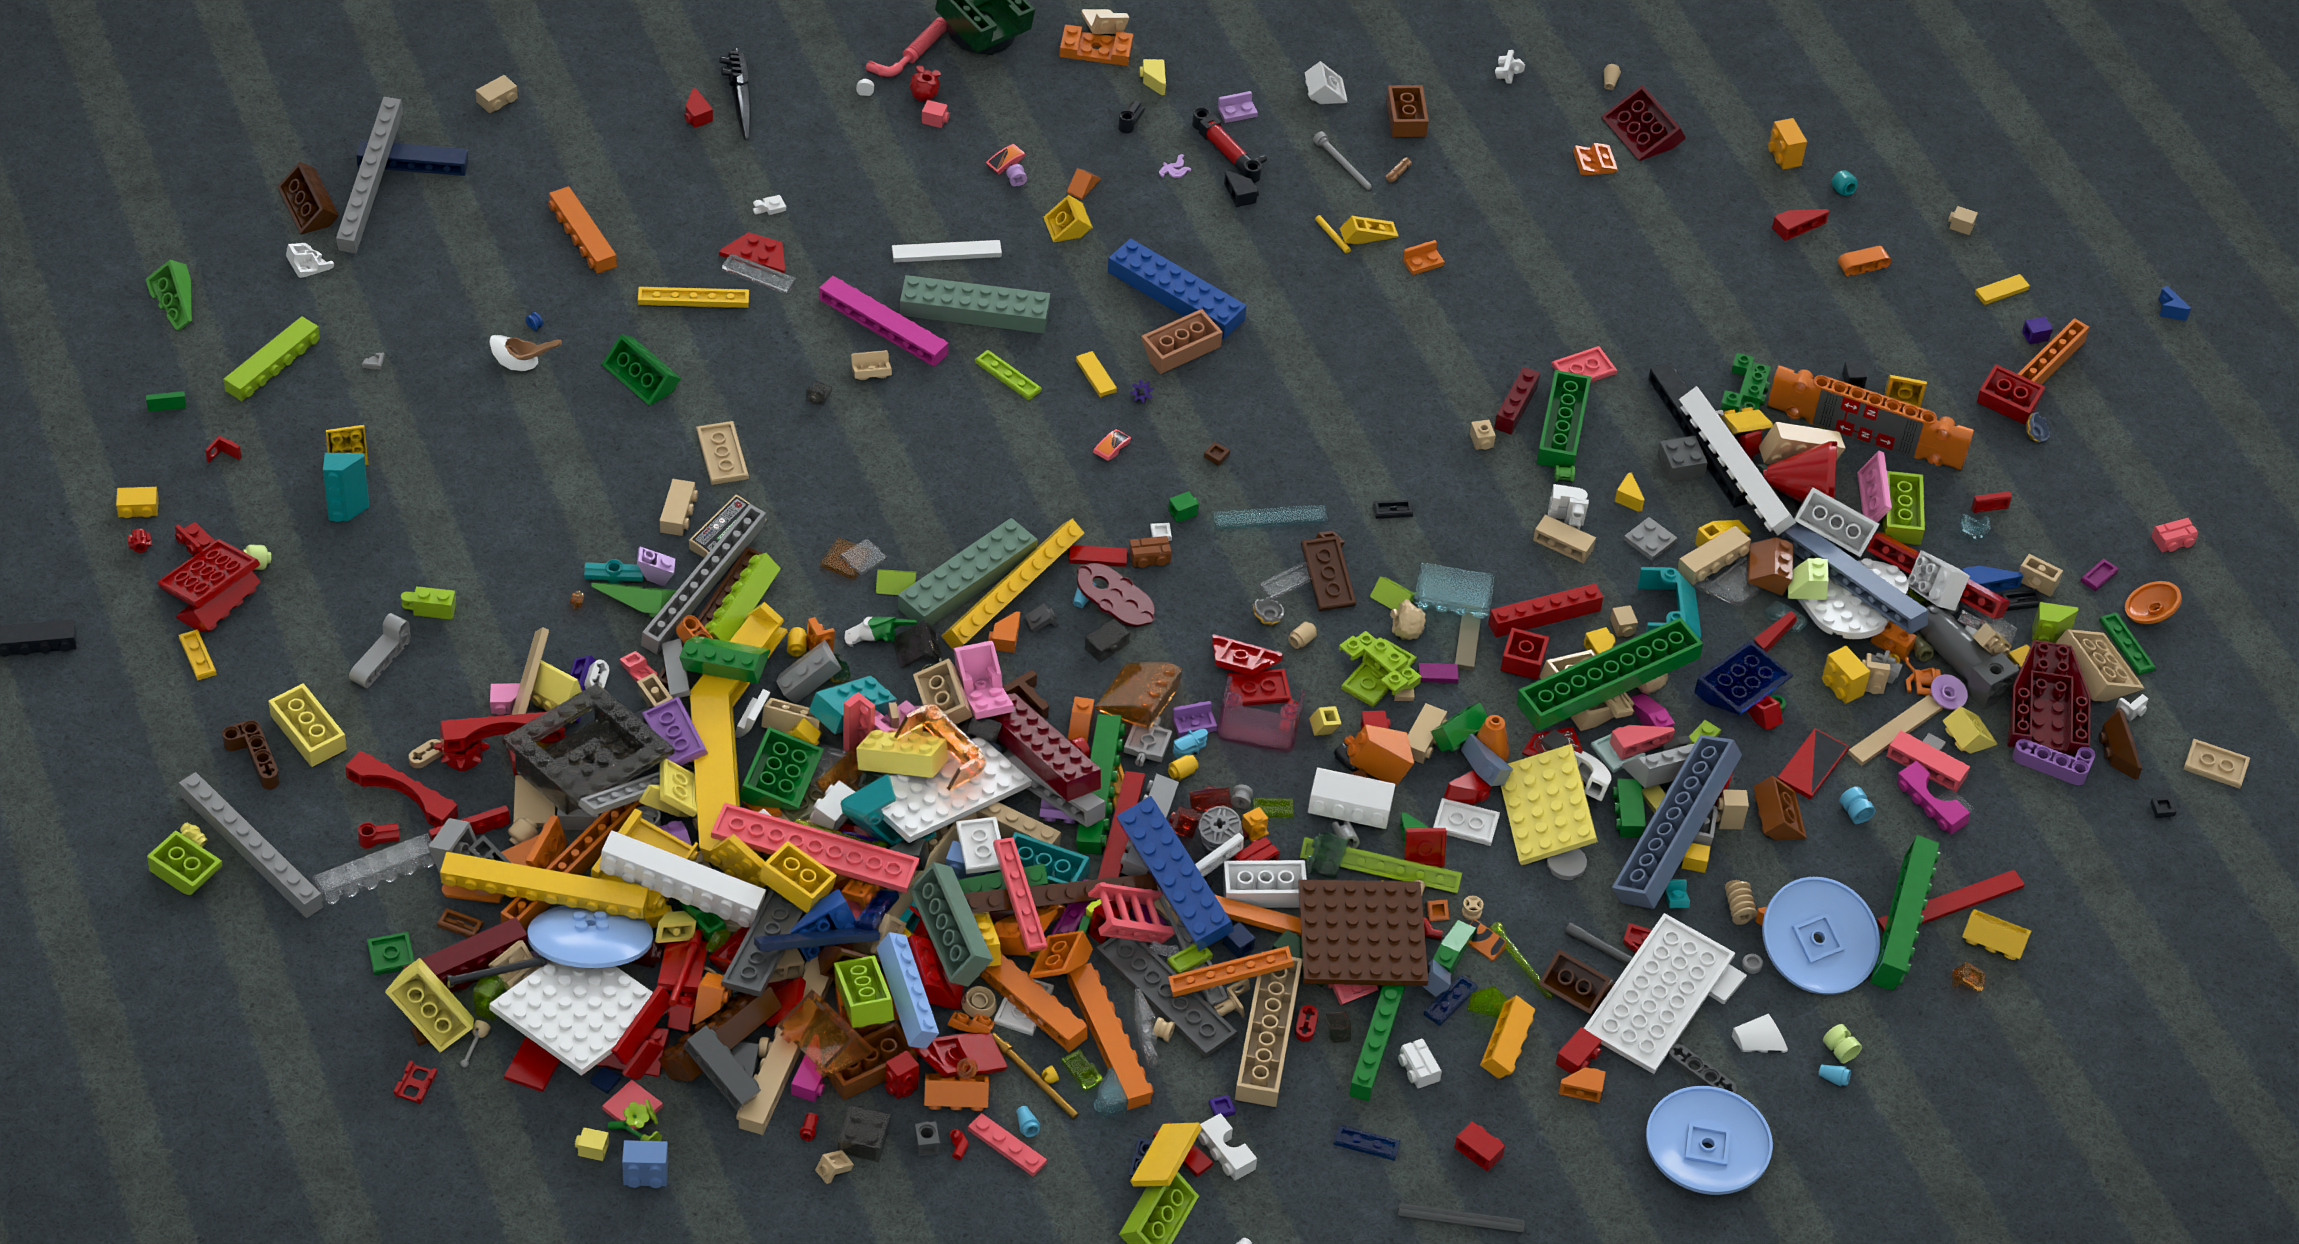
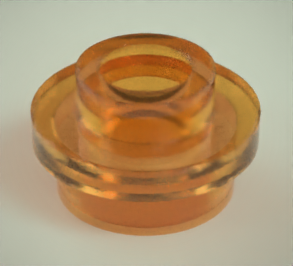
M578 589L576 593L572 592L570 604H573L572 608L574 609L576 607L581 608L584 593Z
M964 1058L958 1062L957 1072L960 1077L970 1079L977 1073L978 1066L975 1060ZM967 1066H970V1070L966 1072Z

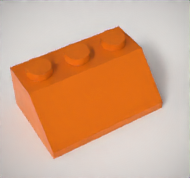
M925 1073L924 1106H928L929 1109L936 1110L941 1109V1106H947L951 1110H962V1107H971L973 1111H982L983 1108H988L989 1075L971 1076L966 1074L944 1078L939 1073Z

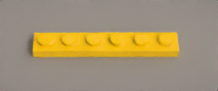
M639 287L638 305L749 308V290Z

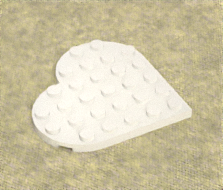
M1868 558L1859 561L1865 567L1908 595V579L1897 566L1872 561ZM1829 577L1827 600L1797 599L1820 629L1831 635L1833 632L1837 635H1843V638L1863 639L1875 636L1885 630V626L1889 622L1888 618Z

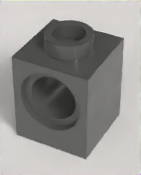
M936 1122L915 1124L918 1156L939 1154L940 1141Z

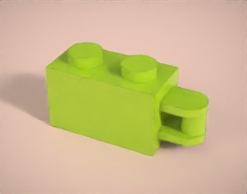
M416 586L415 592H403L401 594L402 607L413 610L414 616L453 620L456 608L455 591Z

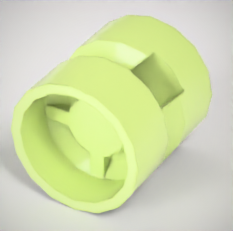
M1844 1024L1834 1026L1823 1038L1824 1044L1830 1050H1834V1055L1843 1064L1854 1059L1862 1049V1045L1855 1037H1851L1850 1031Z

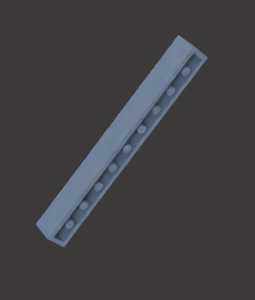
M1798 522L1782 532V540H1787L1793 544L1794 554L1804 561L1808 558L1828 559V577L1909 634L1928 625V609L1818 533Z

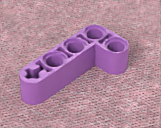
M2020 739L2016 742L2012 758L2021 765L2074 785H2082L2086 781L2091 769L2095 752L2089 747H2081L2074 758L2032 741Z

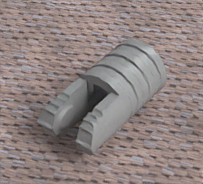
M1344 820V825L1341 827L1338 822L1332 823V828L1341 845L1356 849L1360 841L1351 823Z

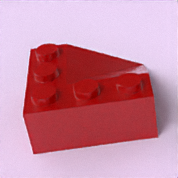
M916 935L909 936L907 939L928 1002L957 1011L961 1010L963 985L949 981L932 940Z

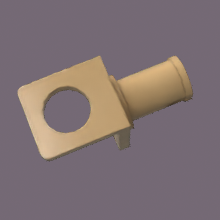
M1249 979L1240 980L1227 987L1228 999L1213 1007L1221 1017L1233 1010L1238 1011L1242 1018L1245 1017L1244 1008L1237 996L1250 989ZM1244 985L1240 990L1235 991L1239 986Z

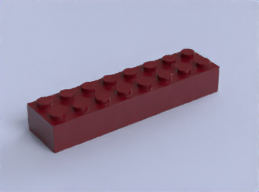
M1015 693L1008 694V697L1014 704V712L981 718V725L1067 802L1101 789V769Z

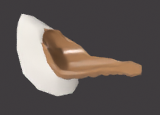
M492 335L490 338L491 350L498 362L510 370L527 371L535 368L538 364L537 356L562 345V341L557 339L536 345L532 342L502 335Z

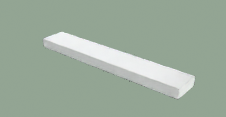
M1000 240L892 245L893 262L1002 257Z

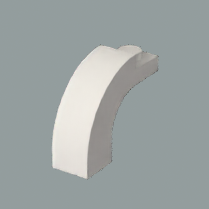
M1574 751L1582 780L1586 784L1585 794L1602 801L1611 781L1609 770L1592 755L1584 751L1582 753Z

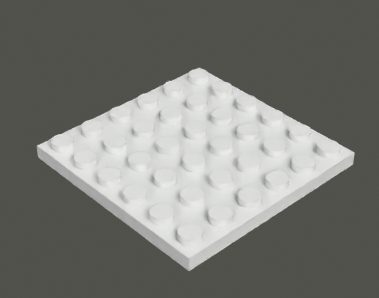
M550 960L544 967H540L491 1002L489 1010L582 1076L612 1053L613 1047L653 992L616 966L581 968L563 965Z

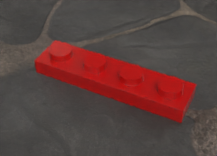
M506 805L461 819L462 821L470 822L474 835L483 834L510 824L509 810ZM442 826L429 830L430 843Z

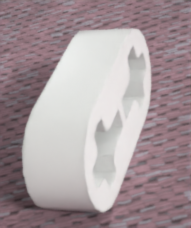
M597 660L589 667L584 686L590 694L595 695L605 687L609 674V666L605 661Z

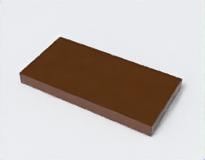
M1331 536L1301 541L1300 544L1318 611L1356 606L1357 603L1339 537Z

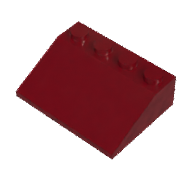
M1643 85L1601 116L1639 161L1669 151L1686 139L1679 125Z

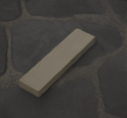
M1463 606L1455 664H1458L1459 669L1474 671L1482 609Z

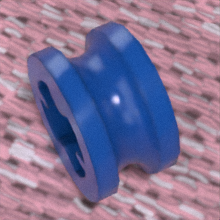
M536 312L531 313V315L525 318L526 324L534 331L538 327L543 326V320Z

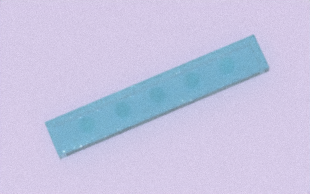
M1325 505L1213 512L1215 530L1327 523L1328 521Z

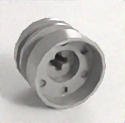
M1226 806L1210 808L1202 815L1199 821L1202 845L1208 854L1236 834L1240 833L1243 836L1239 815L1233 809Z

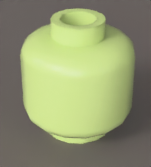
M248 545L242 550L258 559L260 566L254 570H264L267 564L271 563V552H268L264 545Z

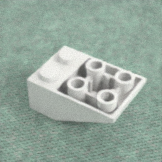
M1920 551L1908 582L1911 589L1936 606L1955 611L1970 576L1962 570L1924 551Z

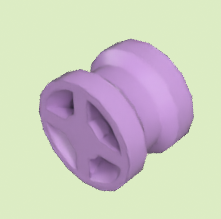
M1014 164L1007 169L1006 174L1012 186H1020L1026 183L1027 176L1022 165Z

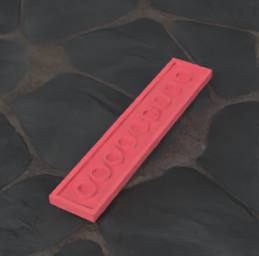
M724 803L711 831V838L723 841L732 834H735L750 849L773 855L783 844L789 841L833 873L907 893L920 859L728 803Z

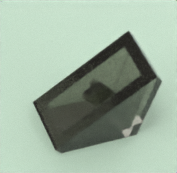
M973 716L967 733L972 738L978 737L988 742H996L1002 723L988 718L975 719Z

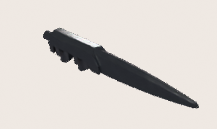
M734 48L732 51H729L727 57L720 56L719 63L727 64L728 69L722 68L721 75L728 76L730 80L729 85L734 86L732 88V95L734 96L736 113L743 138L747 141L749 140L751 123L749 79L745 54Z

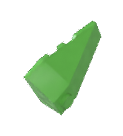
M169 260L145 280L152 298L159 300L158 306L160 309L165 308L167 311L166 317L174 328L179 331L192 322L191 278L186 264Z
M601 582L592 583L591 587L641 612L649 613V617H655L677 591L662 588L643 589L641 586L626 587L621 584Z

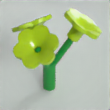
M648 1099L645 1100L646 1106L631 1102L628 1108L623 1111L626 1120L608 1122L609 1130L626 1129L640 1138V1141H661L662 1135L658 1131L648 1136L646 1134L642 1135L630 1127L642 1128L649 1118L656 1125L658 1124L656 1114Z

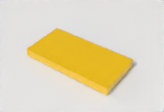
M1200 1123L1163 1124L1131 1179L1132 1185L1135 1187L1170 1186L1202 1129Z

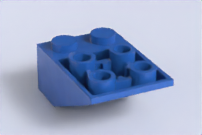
M838 889L820 899L790 931L793 934L858 928L860 926ZM825 946L800 949L808 962L817 957L818 953Z

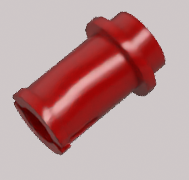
M815 1113L806 1114L803 1127L800 1128V1137L805 1141H811L816 1136L815 1129L819 1117Z

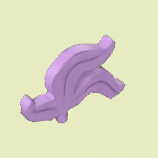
M1180 154L1176 163L1167 165L1164 162L1159 175L1164 177V174L1169 173L1173 178H1181L1187 171H1191V168L1183 167L1184 155Z

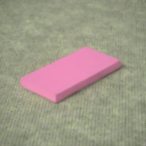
M1877 451L1857 472L1862 513L1877 523L1892 508L1885 455L1881 451Z

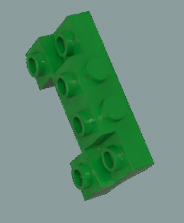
M1736 353L1731 373L1745 376L1740 394L1725 390L1720 410H1723V412L1735 410V413L1742 412L1743 408L1753 407V410H1759L1760 405L1764 406L1766 399L1764 392L1768 393L1770 382H1767L1771 367L1753 362L1754 357Z

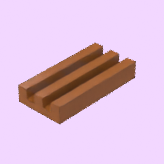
M448 908L445 909L437 922V927L467 938L478 934L480 928L484 925V921ZM447 915H448V916H451V917H453V918L459 919V920H453V919L447 918ZM464 922H467V923H470V924H473V925H476V926H475V927H472V926H469V925H467V924H464Z

